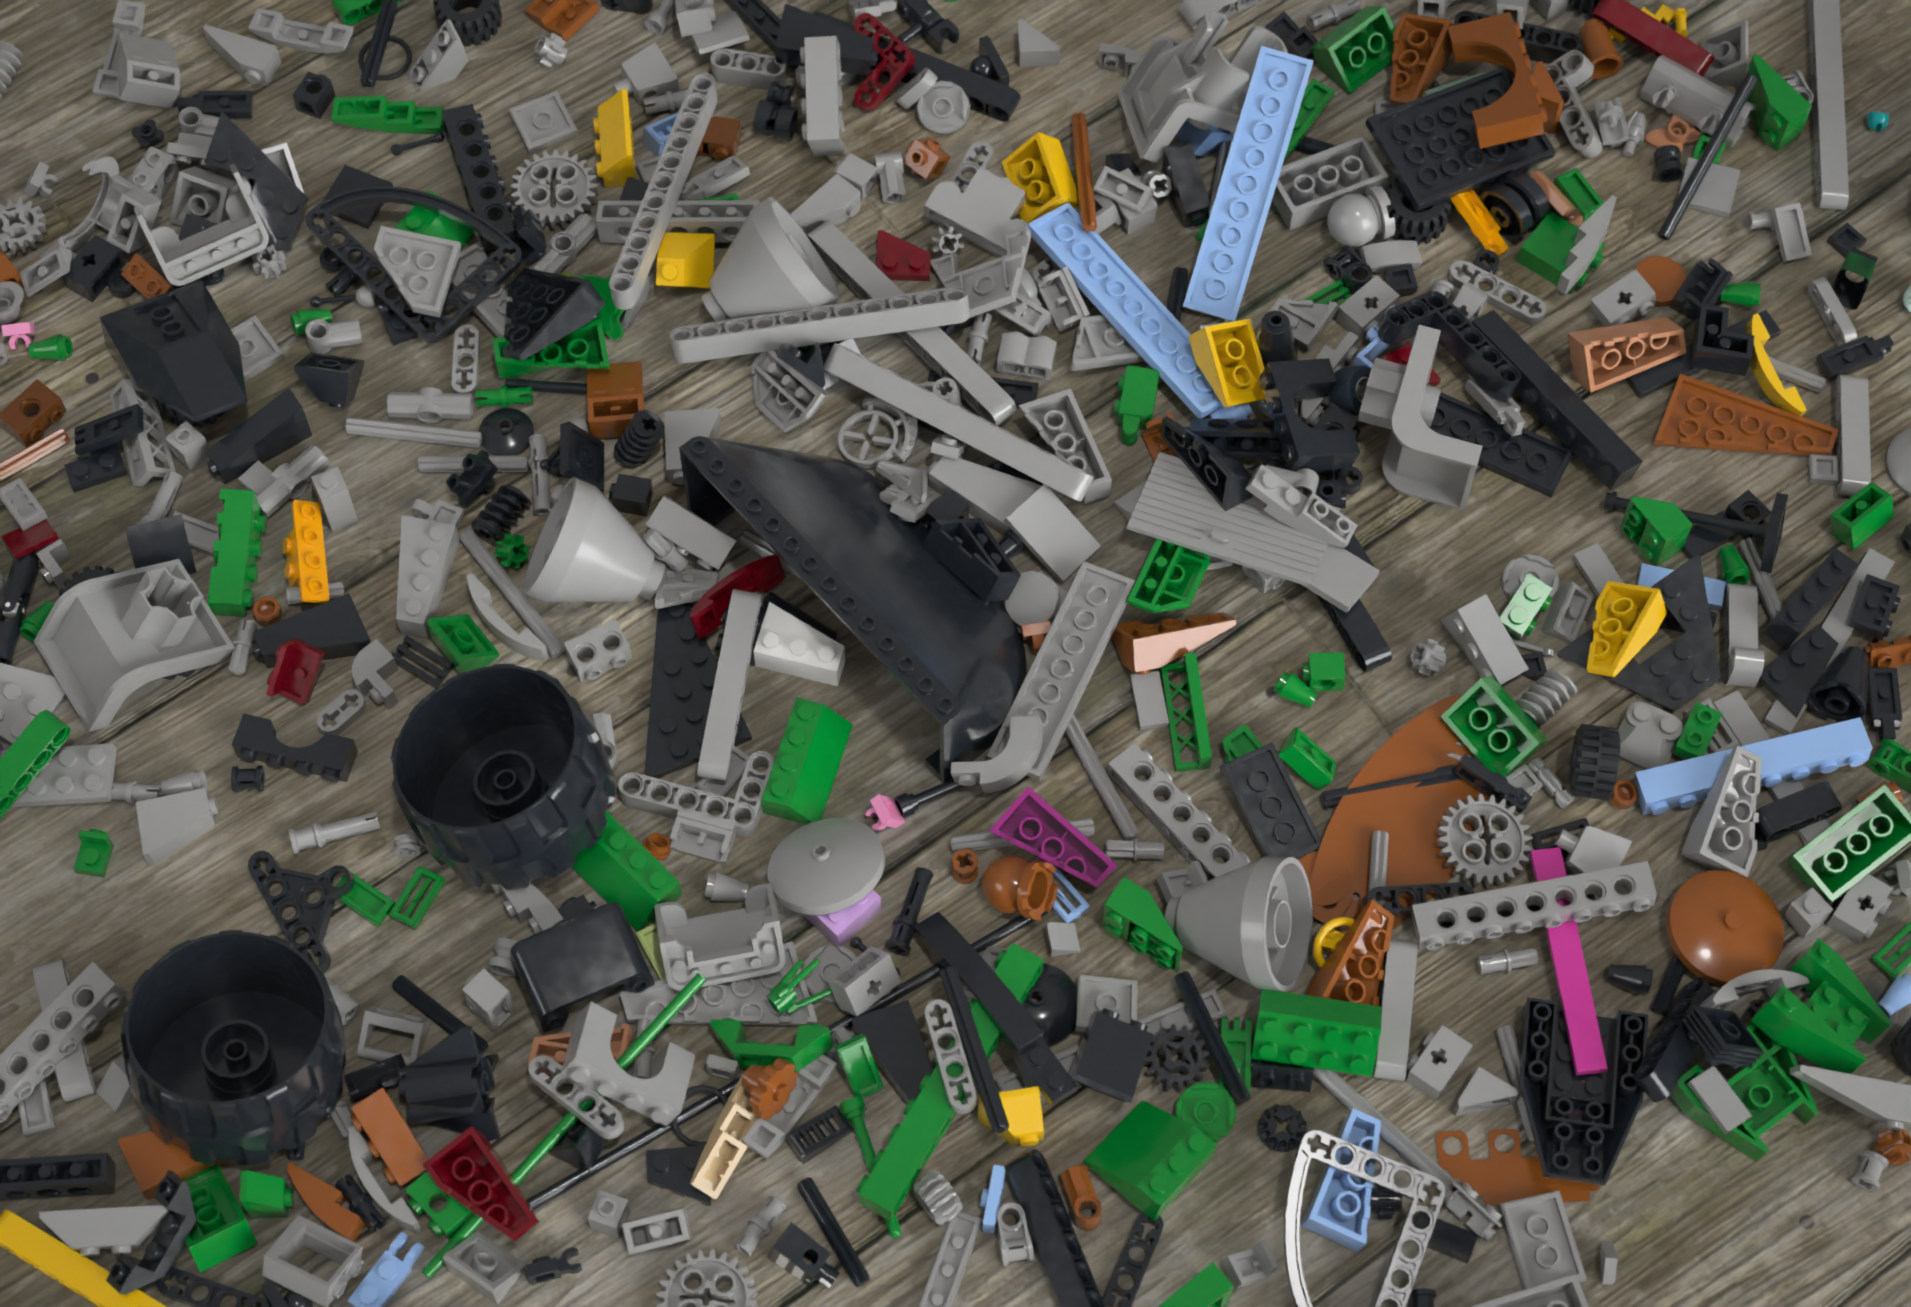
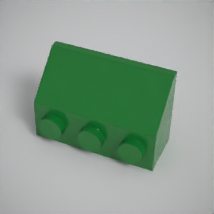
M1366 6L1310 49L1321 71L1344 92L1350 94L1392 62L1395 27L1385 6Z
M429 190V191L427 192V193H429V194H432V195H435V196L440 197L439 195L435 194V193L432 192L431 190ZM416 206L394 228L457 241L461 243V249L476 234L472 229L447 216Z
M1492 675L1478 680L1440 716L1471 752L1482 761L1487 769L1504 777L1526 762L1549 741Z

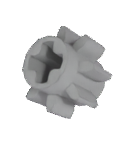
M551 33L549 38L545 35L540 37L535 46V53L538 54L537 59L540 63L551 68L553 63L560 65L564 61L568 49L564 46L566 42L562 40L563 38L554 33Z
M950 224L947 230H943L938 226L936 236H930L936 243L931 248L932 251L937 252L941 250V257L951 253L957 257L955 251L958 247L964 248V245L958 240L963 234L960 231L953 234L954 229ZM946 236L950 238L949 242L951 245L949 247L944 245L943 238Z
M271 245V247L266 246L262 251L252 255L255 274L262 272L264 280L267 278H278L281 270H286L284 252H276L274 245Z
M1427 638L1425 644L1418 642L1411 651L1412 667L1418 669L1419 673L1430 676L1432 671L1439 672L1446 663L1445 647L1438 645L1437 641Z

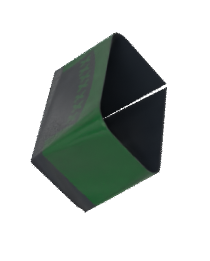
M1851 248L1832 285V289L1843 307L1850 310H1856L1859 307L1869 285L1878 257L1856 248ZM1848 270L1863 276L1864 280L1862 282H1853L1846 277V271Z

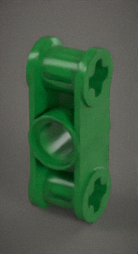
M1882 739L1877 753L1867 760L1868 768L1875 774L1891 782L1894 781L1901 789L1911 793V775L1906 772V770L1911 771V752L1892 739Z

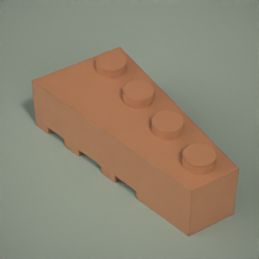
M1667 317L1567 333L1574 380L1590 393L1686 353L1684 329Z

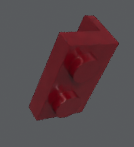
M297 638L281 644L275 654V659L277 660L275 668L267 679L269 687L266 695L273 697L280 694L302 705L309 703L325 652Z

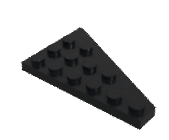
M689 603L660 608L657 614L645 775L657 779L699 762L718 666L705 637L702 639L697 638L689 616L692 611ZM741 712L734 743L735 746L752 740V735Z

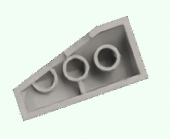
M1738 745L1734 746L1689 830L1681 853L1682 856L1704 867L1730 871L1748 877L1757 852L1758 840L1754 839L1755 823L1759 822V813L1756 812V798L1760 793L1761 757Z
M1805 1065L1790 1068L1789 1074L1872 1120L1885 1122V1128L1904 1130V1126L1911 1125V1085Z

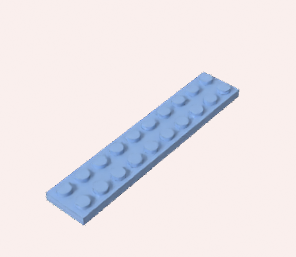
M1261 46L1183 308L1223 320L1228 319L1230 322L1236 321L1313 66V60Z
M1069 202L1028 223L1027 226L1031 231V237L1061 269L1066 266L1068 267L1076 286L1151 368L1159 372L1162 380L1197 418L1201 419L1223 405L1195 362L1188 337L1191 334L1095 231L1088 233L1083 231L1081 216Z

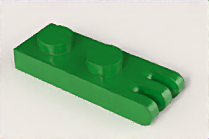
M1222 1017L1221 1037L1250 1093L1252 1018H1246V1029H1240V1017H1234V1028H1228V1017ZM1220 1073V1086L1230 1093Z

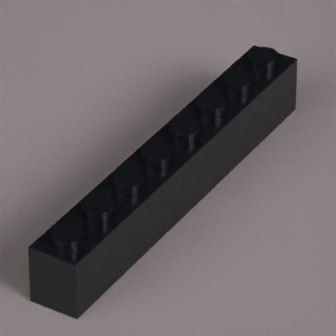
M1494 310L1471 322L1519 370L1521 378L1514 393L1609 490L1632 479L1643 461Z

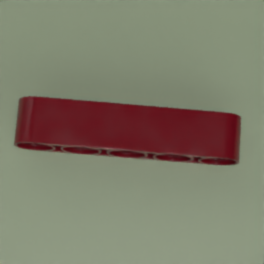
M1600 0L1591 13L1598 21H1603L1606 26L1656 57L1664 55L1702 77L1715 60L1711 53L1626 0Z

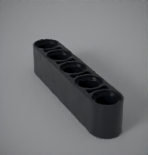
M1461 11L1456 14L1453 25L1491 16L1471 11ZM1524 23L1523 28L1520 29L1521 37H1518V39H1524L1526 54L1523 55H1529L1530 60L1550 64L1569 51H1580L1581 39L1574 33Z
M1703 977L1694 979L1683 989L1634 1073V1080L1652 1102H1660L1672 1093L1699 1046L1698 1043H1695L1688 1037V1029L1684 1025L1683 1019H1687L1686 1015H1690V1010H1694L1693 1006H1700L1708 996L1715 992Z

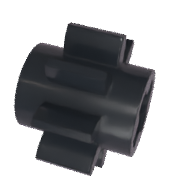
M1376 1186V1188L1371 1190L1370 1211H1376L1378 1219H1393L1394 1211L1402 1210V1196Z

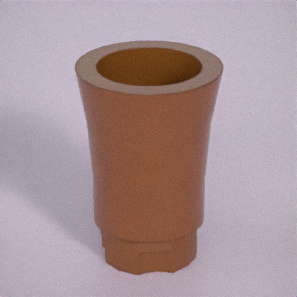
M1597 19L1585 22L1580 27V39L1585 56L1594 66L1591 78H1609L1621 70L1623 60L1616 50L1604 22Z

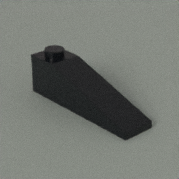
M1168 416L1162 418L1160 436L1224 511L1253 497V494L1246 490L1253 476L1249 469H1246L1237 459Z

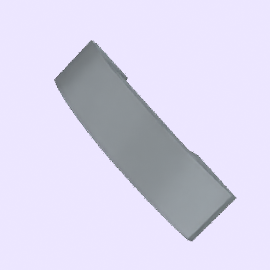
M118 0L112 21L115 29L104 67L98 70L93 88L94 95L119 98L117 34L120 32L142 36L145 15L144 3Z
M257 8L248 27L249 32L270 42L314 53L344 51L354 32L353 26L329 22L327 27L291 21L284 19L281 12Z
M472 573L468 574L467 582L474 607L488 630L499 641L515 652L538 661L545 662L548 660L546 646L528 628L517 634L490 607L493 604L490 591Z
M1774 969L1752 971L1740 975L1708 996L1700 1006L1724 1010L1739 999L1738 994L1765 988L1770 998L1782 985L1794 994L1810 982L1807 977L1790 971Z
M821 1055L797 1072L796 1086L790 1092L788 1103L779 1113H774L769 1120L759 1117L742 1139V1143L766 1159L770 1157L786 1140L785 1134L799 1124L832 1076L837 1063L825 1055Z
M355 1125L349 1127V1148L352 1161L363 1186L373 1199V1202L388 1218L402 1228L415 1234L420 1233L422 1229L403 1198L392 1204L389 1202L365 1165L374 1159L371 1150Z

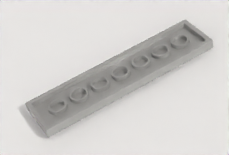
M1083 561L987 755L988 760L998 756L1008 744L1010 716H1040L1043 724L1042 747L1036 763L1026 775L1041 781L1127 605V599L1136 583L1135 580Z

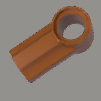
M1076 1165L1067 1168V1170L1060 1173V1177L1074 1214V1222L1081 1230L1092 1231L1101 1222V1202L1096 1197L1086 1166ZM1089 1208L1095 1211V1215L1084 1217L1080 1212L1083 1209Z

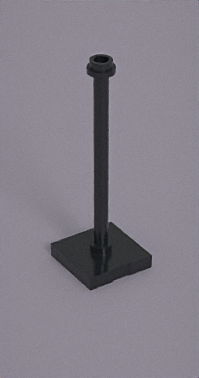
M1607 492L1604 509H1608L1612 513L1615 508L1626 510L1630 499L1617 497L1618 492ZM1776 494L1769 522H1764L1763 525L1680 509L1691 523L1760 536V539L1765 540L1760 571L1772 573L1782 538L1788 500L1787 494Z

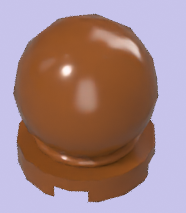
M1001 856L990 863L982 879V891L994 909L1002 913H1020L1024 918L1040 921L1042 913L1044 911L1050 912L1056 899L1058 884L1053 883L1052 873L1056 872V868L1052 863L1034 860L1030 862L1020 856Z

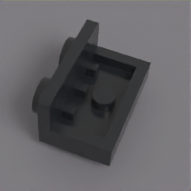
M519 204L512 211L517 233L521 236L518 241L523 260L528 264L532 260L539 259L544 254L547 244L542 226L538 223L540 220L531 209L526 211Z

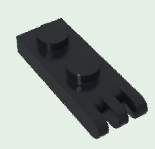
M138 404L75 427V453L77 455H84L144 432L143 409Z

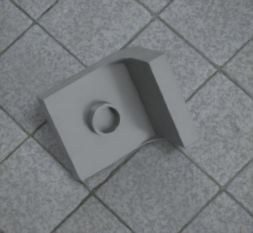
M1419 325L1407 366L1375 358L1366 385L1358 421L1391 430L1382 461V473L1392 489L1407 496L1464 511L1483 446L1438 434L1428 427L1432 425L1441 393V388L1428 385L1441 330Z
M179 559L89 579L73 586L58 598L38 632L34 643L88 732L108 727L124 700L146 683L174 674L225 662L235 647Z

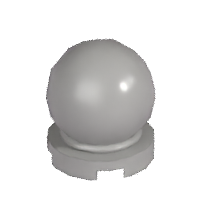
M1381 186L1370 187L1366 189L1365 196L1354 193L1346 194L1337 199L1327 216L1330 235L1337 242L1348 246H1362L1370 242L1375 235L1380 240L1394 236L1395 218H1389L1386 206L1391 205V202L1385 190Z

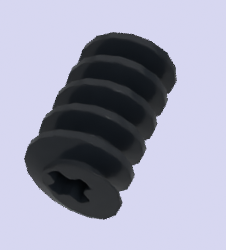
M648 410L636 412L614 446V454L617 460L628 467H638L644 464L664 434L662 420L655 413Z
M502 485L498 489V493L492 496L491 502L485 505V510L480 511L478 519L473 520L471 523L472 529L482 540L496 546L494 538L504 539L501 529L506 532H510L512 529L508 521L515 524L518 522V518L514 513L519 515L525 513L521 504L530 507L532 503L518 488L511 485Z

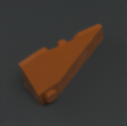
M1402 13L1393 33L1394 53H1392L1391 103L1403 105L1421 98L1424 91L1428 90L1447 63L1452 52L1448 27L1453 26L1451 20Z
M1373 899L1369 900L1315 975L1305 995L1378 1006L1380 999L1377 997L1379 982L1383 980L1385 972L1382 970L1384 954L1389 950L1395 916Z

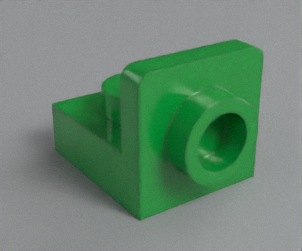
M99 829L80 830L78 837L81 840V845L73 868L75 873L105 878L114 848L111 839L107 833Z

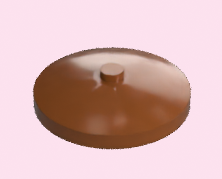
M1724 870L1706 871L1697 874L1687 880L1675 892L1667 909L1666 929L1675 954L1691 972L1698 977H1703L1710 983L1723 986L1745 973L1771 969L1781 954L1784 930L1782 919L1775 903L1758 884L1740 874Z

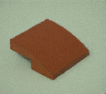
M534 0L524 9V12L541 28L550 34L558 35L566 42L600 8L594 0Z

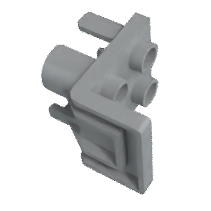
M1214 11L1205 14L1191 37L1184 42L1166 36H1159L1153 39L1118 93L1139 157L1157 163L1164 152V147L1169 146L1185 120L1203 130L1209 129L1211 125L1226 129L1234 137L1261 46L1287 53L1283 41L1268 29L1253 26L1249 29L1231 57L1224 56L1218 48L1210 51L1228 24L1224 14Z

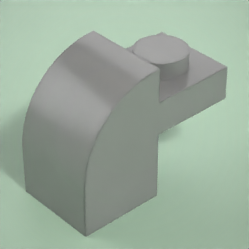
M375 639L363 648L353 661L352 676L355 685L363 697L369 693L378 705L383 703L389 710L398 704L394 690L385 682L387 678L398 671L395 658Z

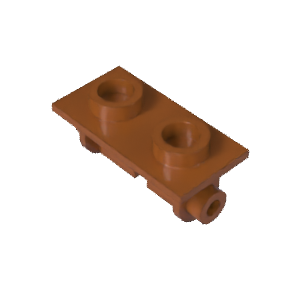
M138 253L133 256L121 273L147 299L174 290L172 288L173 285Z
M1911 635L1892 639V645H1889L1887 641L1868 643L1862 650L1869 657V667L1893 668L1911 664Z

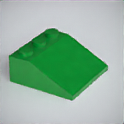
M1141 1100L1088 1155L1083 1163L1150 1219L1155 1221L1208 1165L1218 1145L1193 1124Z

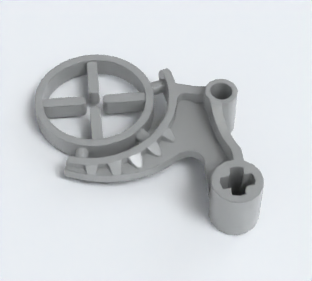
M941 378L936 382L918 384L958 406L961 405L962 400L956 382L951 378ZM878 397L876 399L869 398L863 400L862 407L866 411L851 416L845 421L839 431L838 444L843 457L849 463L864 469L875 468L878 460L888 462L894 455L898 457L899 461L904 462L914 449L918 438L919 424L917 417ZM881 411L889 412L895 415L898 419L893 421V419L890 416ZM867 419H871L867 432L869 437L872 438L874 445L890 447L881 456L867 460L870 444L866 441L864 434L849 431L855 424ZM880 420L892 427L894 431L893 439L875 436ZM904 424L905 440L901 450H899L900 435L897 427ZM845 440L863 443L858 459L846 452L844 447Z

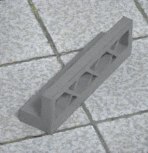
M122 379L109 394L113 411L116 412L138 404L143 409V412L151 418L153 423L151 425L143 418L144 432L121 440L133 486L144 487L153 476L164 478L167 471H176L165 440L166 434L156 398L144 391L146 402H144L135 393V390H143L138 388L132 380ZM148 433L157 440L158 448L148 440ZM155 456L159 459L165 468L156 467L153 457Z

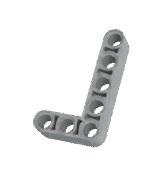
M757 751L750 755L734 799L635 772L625 773L621 776L618 788L622 802L630 808L676 820L678 810L735 825L736 837L747 838L756 832L763 813L761 799L774 761L772 756L765 751ZM758 766L768 767V769L763 772H758L755 770V768H757ZM630 787L639 788L635 793L626 792ZM751 791L759 793L758 796L753 798L746 796ZM659 794L667 796L661 801L654 800V797ZM685 802L694 803V806L691 808L681 807ZM715 809L723 811L720 815L712 816L709 814L712 810ZM741 817L750 818V821L744 824L737 822Z

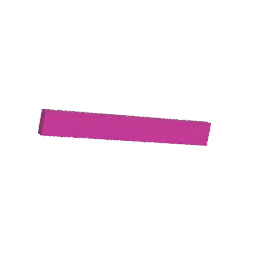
M1560 847L1531 850L1530 858L1535 882L1566 876ZM1559 899L1556 901L1561 906H1568L1571 904L1566 899ZM1573 920L1563 922L1560 926L1554 928L1545 927L1575 1074L1577 1076L1604 1073L1608 1068L1577 923Z

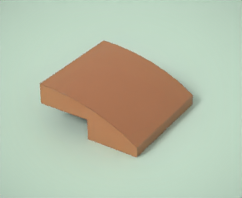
M1534 171L1530 177L1543 189L1549 205L1571 224H1581L1583 221L1582 213L1544 173Z

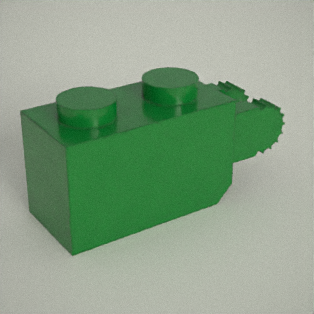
M1127 365L1125 376L1120 375L1118 391L1122 392L1121 399L1115 400L1113 415H1118L1117 426L1122 427L1121 441L1127 446L1136 443L1139 430H1146L1145 424L1152 420L1159 383V372L1155 369Z

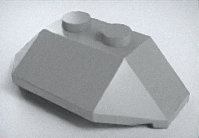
M776 350L761 352L751 365V374L754 375L755 405L784 432H788L813 417L829 395L820 386L779 359L776 355Z
M163 1205L43 1211L39 1212V1218L70 1248L80 1251L81 1256L100 1255V1250L112 1249V1254L131 1253V1248H141L160 1228L162 1219L170 1213V1210L166 1209Z

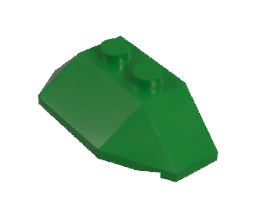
M1156 539L1127 599V603L1152 613L1189 608L1210 565L1208 555Z

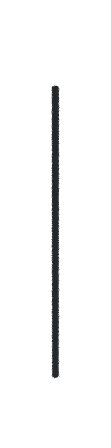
M1044 911V912L1042 913L1041 917L1044 916V915H1046V914L1049 913V912ZM1020 915L970 945L980 953L988 946L994 945L1035 920L1024 918ZM940 964L931 966L893 988L888 995L880 998L870 1006L868 1011L859 1016L890 1005L940 976V970L945 967ZM848 1014L827 1026L831 1035L841 1027L845 1029L850 1028L851 1018L857 1016ZM741 1076L718 1090L725 1094L727 1098L730 1097ZM711 1093L683 1109L677 1116L678 1126L720 1103L721 1099ZM671 1122L667 1126L659 1123L596 1159L589 1171L581 1168L527 1199L528 1204L534 1210L673 1130Z

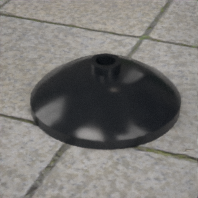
M1043 963V971L1033 988L1029 991L1022 1006L1043 1032V1040L1050 1048L1067 1039L1075 1029L1077 987L1073 980L1061 969ZM1039 995L1042 997V1000L1034 1002L1031 997Z

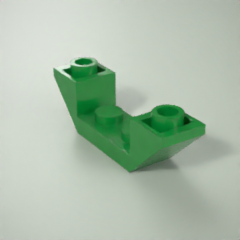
M723 1018L722 1020L711 1019L710 1023L717 1041L733 1060L738 1061L739 1068H749L753 1064L765 1067L769 1064L773 1066L774 1062L780 1058L795 1065L794 1071L799 1072L833 1048L834 1044L829 1028L820 1024L799 1025L795 1045L790 1046L785 1043L769 1045L756 1041L745 1043L747 1036L741 1021L732 1018Z

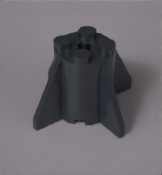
M472 1026L457 1029L407 1065L405 1077L399 1080V1089L401 1095L406 1096L407 1099L406 1114L409 1123H429L460 1133L473 1126L483 1133L488 1140H495L500 1138V1132L493 1109L495 1097L489 1098V1088H495L493 1071L499 1061L498 1054L482 1057L483 1053L478 1052Z

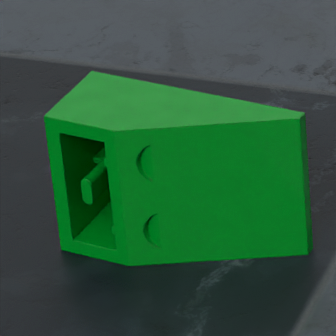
M1123 877L1104 904L1102 926L1110 936L1116 939L1122 938L1130 943V947L1137 953H1146L1154 958L1161 968L1165 970L1172 969L1177 973L1180 969L1182 945L1150 892Z

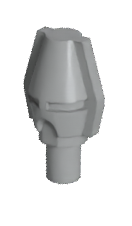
M1634 111L1626 122L1630 139L1624 141L1623 155L1626 157H1632L1635 147L1641 146L1645 138V115Z

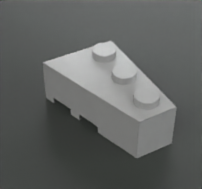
M667 495L662 497L646 523V526L653 528L663 538L666 537L674 542L675 549L685 556L689 552L699 558L697 563L710 571L713 567L719 570L736 542L735 538L695 515L689 509L677 504Z
M1486 594L1440 620L1479 672L1481 678L1492 675L1501 685L1529 669Z

